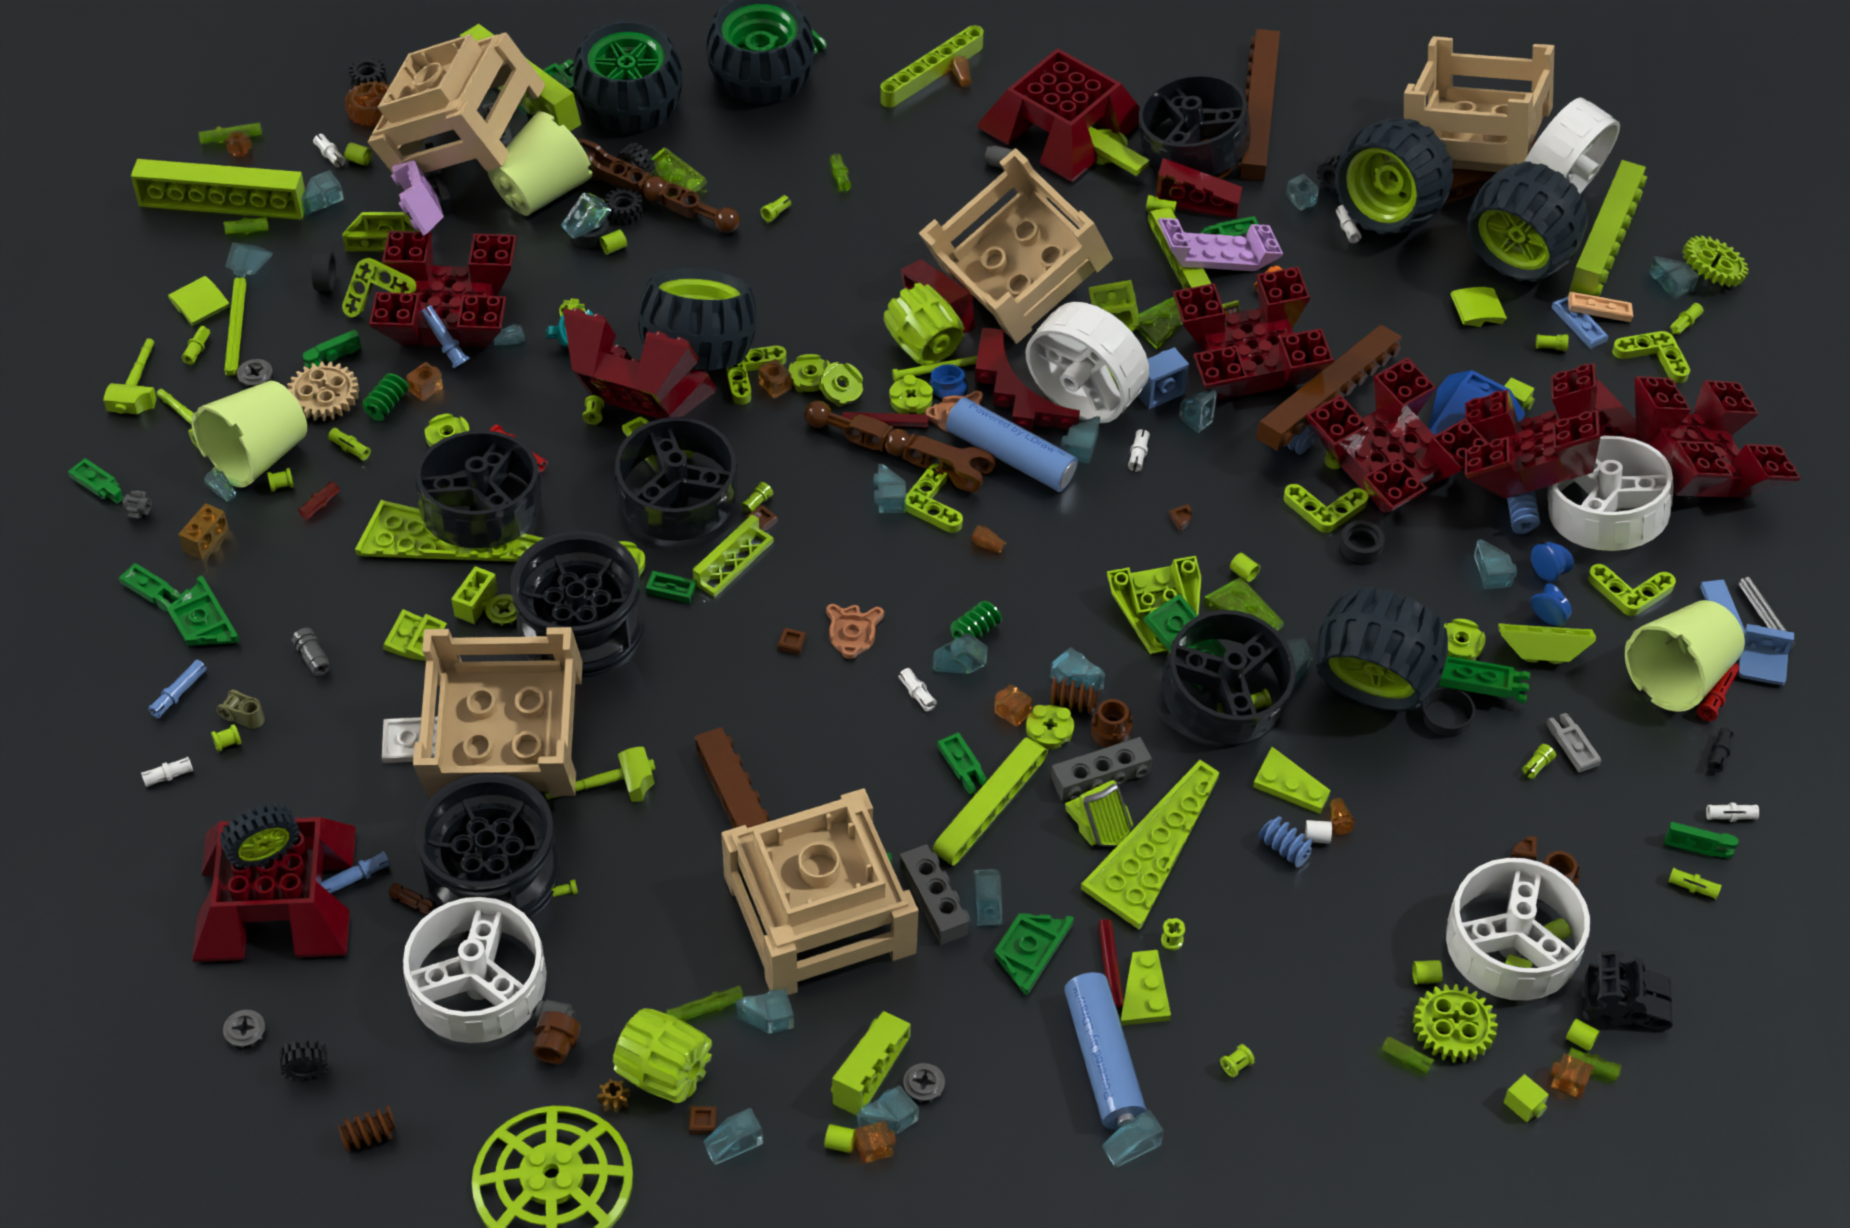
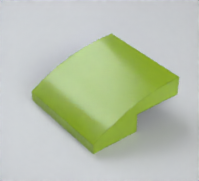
M206 276L168 295L178 312L183 313L191 326L229 307L227 299Z
M1471 287L1458 289L1450 294L1464 325L1481 327L1485 321L1503 324L1507 319L1494 288Z
M402 609L383 645V649L400 656L426 661L422 652L424 629H445L447 623L428 614H425L424 618Z

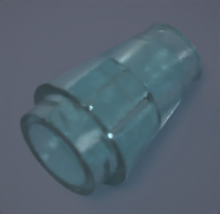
M514 323L501 329V332L493 340L495 346L521 344L522 341H526L522 324L516 325Z
M213 469L206 474L204 482L208 489L226 502L236 496V492L223 471Z

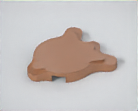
M977 390L966 396L955 395L942 398L941 403L935 404L925 411V414L929 417L928 421L934 423L941 430L948 432L946 430V423L950 409L963 397L980 405L983 401V393Z
M829 604L826 607V614L831 620L829 630L831 644L842 653L843 657L853 659L873 645L876 636V625L884 618V610L882 608L874 607L866 613H861L857 605L844 609L836 604Z

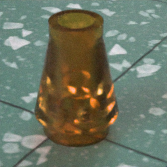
M964 56L953 58L950 69L960 82V85L963 87L970 85L972 80L970 77L969 61Z
M978 525L970 539L974 542V545L996 551L997 553L1002 551L1006 543L986 525Z
M1333 799L1330 802L1332 829L1340 835L1348 834L1354 829L1355 819L1342 799Z

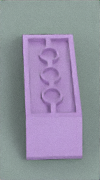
M412 160L393 166L394 174L391 177L397 186L401 184L405 190L399 194L401 201L398 203L405 214L409 212L413 218L410 220L416 232L420 230L424 236L444 216L437 194L416 161Z
M1158 219L1167 243L1182 267L1257 271L1283 256V252L1269 225L1251 224L1246 236L1242 237L1186 233L1183 231L1178 219Z

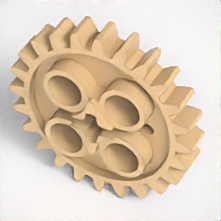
M321 362L318 367L312 363L311 369L304 366V372L297 371V377H291L292 383L287 384L288 390L299 402L305 418L308 419L310 416H313L314 421L318 417H322V420L325 421L326 416L334 419V414L336 413L343 416L342 410L350 411L349 405L355 406L354 399L359 398L358 392H360L357 377H354L353 371L349 372L348 367L342 369L340 363L333 367L332 362H329L327 366H324V363Z

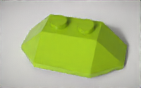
M361 212L343 232L342 238L345 251H384L388 231L416 232L410 222L411 218L404 212Z
M1498 623L1501 636L1522 659L1532 663H1536L1539 660H1546L1552 664L1570 662L1596 641V636L1592 629Z

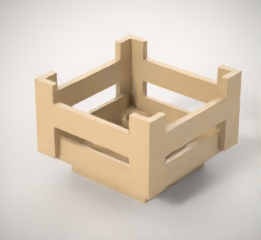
M506 32L475 41L472 35L469 34L409 53L377 107L383 115L372 132L368 143L392 173L393 166L412 160L416 161L423 173L475 158L486 171L502 167L509 153L500 141L504 130L525 91L533 99L539 98L545 83ZM504 85L484 121L477 112L488 89ZM454 130L461 138V140L419 152L427 137Z
M1433 36L1428 45V62L1416 85L1408 84L1404 92V119L1419 121V124L1429 126L1435 131L1434 133L1439 139L1445 142L1446 150L1449 156L1452 157V168L1499 172L1515 163H1522L1532 149L1533 140L1543 117H1549L1553 108L1555 45L1534 44L1532 59L1453 53V38ZM1453 75L1532 81V93L1453 87ZM1428 93V105L1426 107V95Z
M1015 148L999 162L1004 170L999 177L942 227L934 219L919 232V235L941 269L952 280L957 278L994 315L1004 332L1017 344L1032 331L1031 327L1094 271L1098 273L1113 260V257L1095 223L1082 211H1076L1033 170L1030 162ZM1014 187L1017 195L955 249L951 242ZM1047 198H1049L1060 210H1062L1080 229H1077L1069 220H1067L1047 200Z
M571 627L547 628L546 637L452 638L449 629H424L422 652L426 659L420 741L415 742L413 766L428 797H432L442 787L457 779L479 773L511 775L526 781L538 791H549L550 796H575L576 771L571 760L575 684H581L583 662ZM553 654L555 661L462 662L460 655ZM437 686H440L435 757L431 758Z
M865 788L841 795L840 800L747 828L746 825L722 832L724 878L731 895L737 898L765 968V980L773 1000L796 993L798 981L890 952L892 961L916 954L918 908L910 890L903 891L874 827L873 807ZM742 877H744L746 881V884L748 886L756 909L759 913V916L767 933V935L765 936L761 929V926L759 924V921L757 919V916L755 914V911L753 909V906L751 904L743 881L741 879ZM891 923V932L797 961V953Z

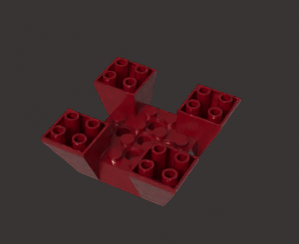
M1057 48L1009 87L980 120L977 128L1010 145L1032 125L1035 124L1049 132V136L1040 164L1073 182L1097 161V155L1088 128L1095 124L1102 129H1112V133L1118 134L1120 132L1127 136L1139 125L1140 107L1120 82Z
M388 231L382 262L384 265L411 277L416 283V290L414 293L376 292L369 322L370 327L401 345L442 346L422 314H420V311L423 309L427 311L426 308L432 305L452 338L460 342V347L487 348L501 332L506 297L498 296L512 269L517 236L474 234L468 262L469 267L433 266L431 232L423 236L421 232ZM406 282L400 284L404 287V291L409 289L408 287H406Z
M1299 266L1257 274L1260 308L1225 315L1215 283L1173 291V297L1183 326L1203 350V352L1194 353V359L1204 389L1218 399L1223 400L1303 384L1334 363L1322 328L1293 333V327L1310 301V295Z
M573 308V310L564 309L563 314L572 371L590 396H599L609 405L662 419L683 417L715 393L716 387L707 371L701 369L691 370L697 364L698 357L686 339L680 337L672 339L659 331L655 333L647 332L641 360L631 358L626 351L627 349L620 345L612 347L616 334L604 316L599 314L591 316L578 308Z
M1408 357L1374 376L1375 412L1362 418L1339 395L1306 414L1307 420L1327 452L1356 484L1368 493V497L1383 513L1393 511L1424 493L1427 487L1465 469V450L1475 445L1480 446L1488 443L1466 418L1437 435H1434L1417 415L1436 390V386Z
M1595 363L1583 364L1575 369L1560 371L1551 376L1552 401L1556 411H1548L1537 417L1525 418L1518 422L1508 390L1496 391L1491 395L1473 398L1466 402L1465 418L1488 442L1487 444L1475 445L1465 450L1466 478L1506 499L1593 473L1600 443L1598 410L1595 411L1597 396Z
M1636 376L1634 379L1636 432L1643 443L1652 446L1667 459L1672 469L1673 492L1676 496L1745 498L1798 482L1801 479L1795 466L1789 461L1785 451L1779 445L1746 444L1742 450L1737 447L1732 435L1759 414L1739 382L1705 380L1702 383L1694 412L1689 414L1691 409L1671 378Z
M322 817L295 818L300 834L297 836L298 840L293 843L294 846L291 849L286 848L287 852L285 854H278L279 858L275 860L269 859V863L263 864V862H260L259 866L256 867L251 865L249 868H244V866L240 868L236 867V865L233 866L229 862L220 843V833L223 832L225 826H229V821H219L206 832L202 876H213V885L197 915L193 962L244 960L248 922L290 920L296 958L347 956L350 911L321 886L322 871H345L353 867L356 827Z

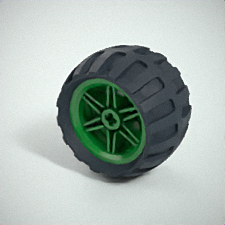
M729 0L725 6L718 9L709 27L706 44L708 64L717 84L734 99H740L744 103L749 104L762 103V105L786 100L788 96L795 95L800 90L802 84L806 82L813 65L814 40L810 24L803 11L793 1Z
M624 20L608 25L606 23L599 26L594 32L588 33L584 42H581L577 50L573 68L574 89L582 109L596 125H601L606 130L612 132L613 130L622 133L644 132L649 128L661 125L673 113L682 89L681 62L669 37L665 33L660 32L657 27L643 24L641 21L624 22Z

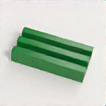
M653 571L646 586V594L690 604L691 597L694 595V589L696 590L697 581Z

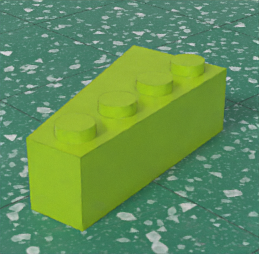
M885 1011L881 1013L878 1019L875 1018L872 1021L868 1032L832 1078L831 1092L833 1093L834 1105L861 1117L909 1040L911 1032L910 1023Z

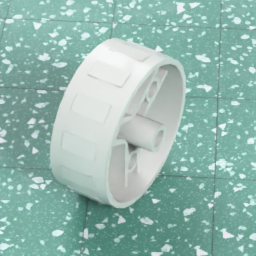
M1581 97L1577 98L1563 108L1550 122L1530 150L1525 161H1530L1534 164L1541 163L1556 172L1559 171L1565 175L1564 177L1570 183H1573L1578 188V192L1581 194L1610 154L1619 134L1620 123L1592 102Z
M1071 302L1060 306L1042 323L1027 343L1026 362L1039 388L1054 404L1080 410L1079 419L1088 422L1106 423L1116 419L1143 390L1142 388L1147 383L1149 377V363L1146 353L1132 331L1111 313L1088 303ZM1109 370L1112 372V374H1113V376H1114V378H1115V380H1116V382H1117V384H1118V388H1117V386H1116V384H1115V382H1114V380H1113V378H1112V376H1111Z
M1601 436L1593 473L1548 486V511L1552 525L1562 536L1571 542L1591 549L1617 551L1641 546L1662 533L1669 522L1673 500L1672 469L1667 459L1658 450L1646 443L1620 436ZM1573 482H1576L1589 494L1581 506L1567 499L1561 493L1564 488ZM1621 508H1635L1628 511H1621Z
M1525 858L1492 860L1469 873L1459 886L1447 919L1446 942L1449 955L1456 968L1476 987L1491 995L1509 1000H1533L1543 998L1558 991L1570 980L1578 968L1584 953L1590 931V916L1587 904L1580 891L1566 876L1556 869L1541 862ZM1510 891L1507 912L1505 914L1462 923L1459 911L1473 898L1489 892ZM1537 898L1555 909L1567 922L1572 933L1575 945L1574 950L1534 920L1537 912ZM1499 951L1505 958H1507L1508 954L1517 957L1523 955L1538 968H1519L1507 965L1491 958L1486 953Z
M485 897L463 898L436 908L419 922L412 931L405 946L403 958L404 977L408 995L411 998L418 1017L428 1028L450 1040L479 1043L502 1038L520 1028L531 1018L536 1011L538 1002L542 1000L544 995L547 972L542 942L534 924L516 907L498 899ZM470 930L468 940L462 942L458 948V957L420 968L430 951L442 941L455 934ZM502 932L512 935L523 942L535 956L534 968L524 985L494 963ZM467 991L468 996L472 999L482 1000L486 998L495 1007L481 1011L463 1012L449 1010L433 1002Z

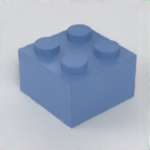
M1175 347L1147 359L1149 363V377L1138 397L1148 409L1185 394L1189 363Z

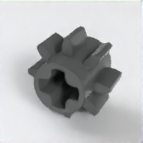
M131 491V494H127L124 497L123 509L124 511H129L128 517L143 518V514L147 515L150 512L151 499L146 498V492Z

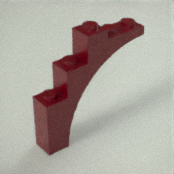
M982 327L975 369V382L995 384L993 405L1003 408H1014L1012 423L1027 431L1033 432L1034 425L1078 430L1080 410L1066 408L1049 402L1027 388L1015 375L1006 358L1003 343L1004 330Z

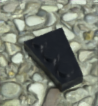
M433 142L424 144L425 150L434 148ZM441 169L427 172V180L432 181L430 185L437 194L444 215L452 214L451 198Z

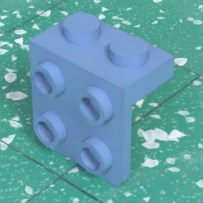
M1747 624L1744 631V651L1739 658L1740 669L1738 676L1745 679L1784 685L1787 678L1788 653L1794 641V633Z

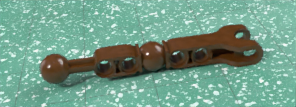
M586 139L578 140L582 147L588 149L587 156L591 163L588 169L592 171L590 180H603L622 189L627 187L628 191L632 188L634 192L638 191L642 197L645 196L649 201H660L661 205L664 206L665 204L668 209L689 218L701 215L714 221L715 226L722 233L729 234L739 228L740 216L733 208L725 207L718 210L700 202L696 192L678 184L666 182L662 177H651L650 173H645L641 168L606 153L599 145Z
M814 401L808 404L804 412L807 424L813 428H822L827 424L844 430L846 438L853 443L873 450H880L881 452H884L886 449L892 456H903V460L907 459L910 463L926 469L933 464H940L937 469H933L934 472L942 475L944 472L947 473V477L952 480V483L957 488L969 492L978 491L983 481L981 473L988 474L996 466L995 456L981 448L968 447L960 449L925 436H916V434L910 436L903 429L893 430V426H888L882 421L861 414L856 415L851 420L831 413L829 405L823 401ZM979 460H985L986 462H988V464L981 462Z

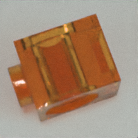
M777 359L765 363L758 368L759 384L773 398L792 389L791 373Z
M424 362L406 375L409 391L422 401H425L443 388L440 370L437 367H432L427 362Z
M1009 684L1004 690L1001 689L994 698V712L1015 727L1032 712V698L1012 684Z
M1563 1054L1561 1062L1555 1061L1550 1076H1553L1554 1079L1551 1087L1581 1099L1594 1066Z
M886 1121L855 1128V1143L862 1164L893 1156V1146L896 1145V1138L893 1129L888 1130Z

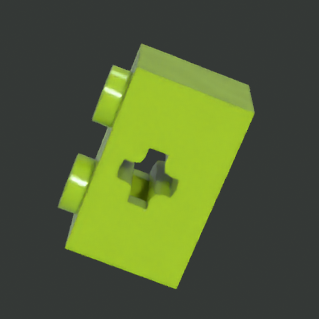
M476 566L473 568L451 599L455 617L473 624L477 622L484 612L488 601L498 592L496 575Z

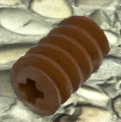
M1054 676L1049 695L1051 705L1056 706L1058 701H1060V707L1065 708L1069 703V708L1072 711L1078 705L1079 712L1081 713L1087 707L1088 714L1092 715L1099 702L1101 686L1097 692H1094L1093 684L1090 685L1088 690H1085L1084 682H1081L1077 688L1075 680H1072L1068 686L1066 678L1057 683V676Z
M389 1105L385 1107V1114H382L377 1108L373 1118L367 1111L363 1121L356 1114L354 1115L353 1124H351L347 1117L344 1118L342 1127L338 1123L346 1152H350L351 1143L357 1149H361L362 1140L368 1146H371L372 1137L378 1143H381L383 1134L391 1140L393 1131L396 1132Z

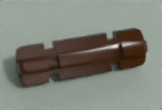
M393 883L389 888L388 892L391 897L397 900L400 898L401 902L415 909L420 908V911L425 914L431 913L435 907L433 900L427 897L423 899V895L408 888L403 889L404 886L398 883Z

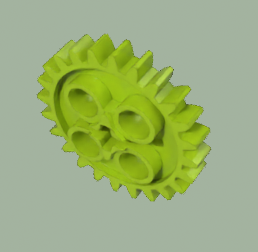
M1703 235L1700 238L1695 236L1694 238L1691 237L1683 247L1682 253L1685 254L1683 258L1687 259L1686 263L1692 265L1691 269L1697 270L1698 275L1703 274L1706 280L1710 278L1713 283L1717 281L1721 286L1725 283L1728 287L1731 284L1736 287L1737 284L1741 285L1748 275L1749 269L1746 268L1748 264L1744 263L1745 259L1739 257V252H1733V247H1726V243L1721 244L1718 239L1713 241L1711 237L1706 239ZM1717 254H1719L1720 258L1715 264L1714 268H1712L1711 264L1713 263Z
M1444 984L1443 991L1438 987H1434L1433 994L1427 991L1425 997H1420L1418 1006L1415 1007V1015L1412 1023L1415 1024L1413 1031L1419 1033L1418 1041L1425 1040L1424 1049L1433 1048V1056L1440 1052L1442 1053V1060H1445L1447 1056H1451L1453 1063H1455L1457 1057H1460L1465 1063L1468 1055L1473 1060H1476L1478 1053L1483 1056L1486 1048H1491L1497 1034L1496 1014H1490L1492 1005L1484 1006L1486 998L1478 1000L1476 998L1478 992L1475 991L1469 994L1467 986L1463 991H1459L1457 984L1454 985L1453 990H1450L1447 984Z

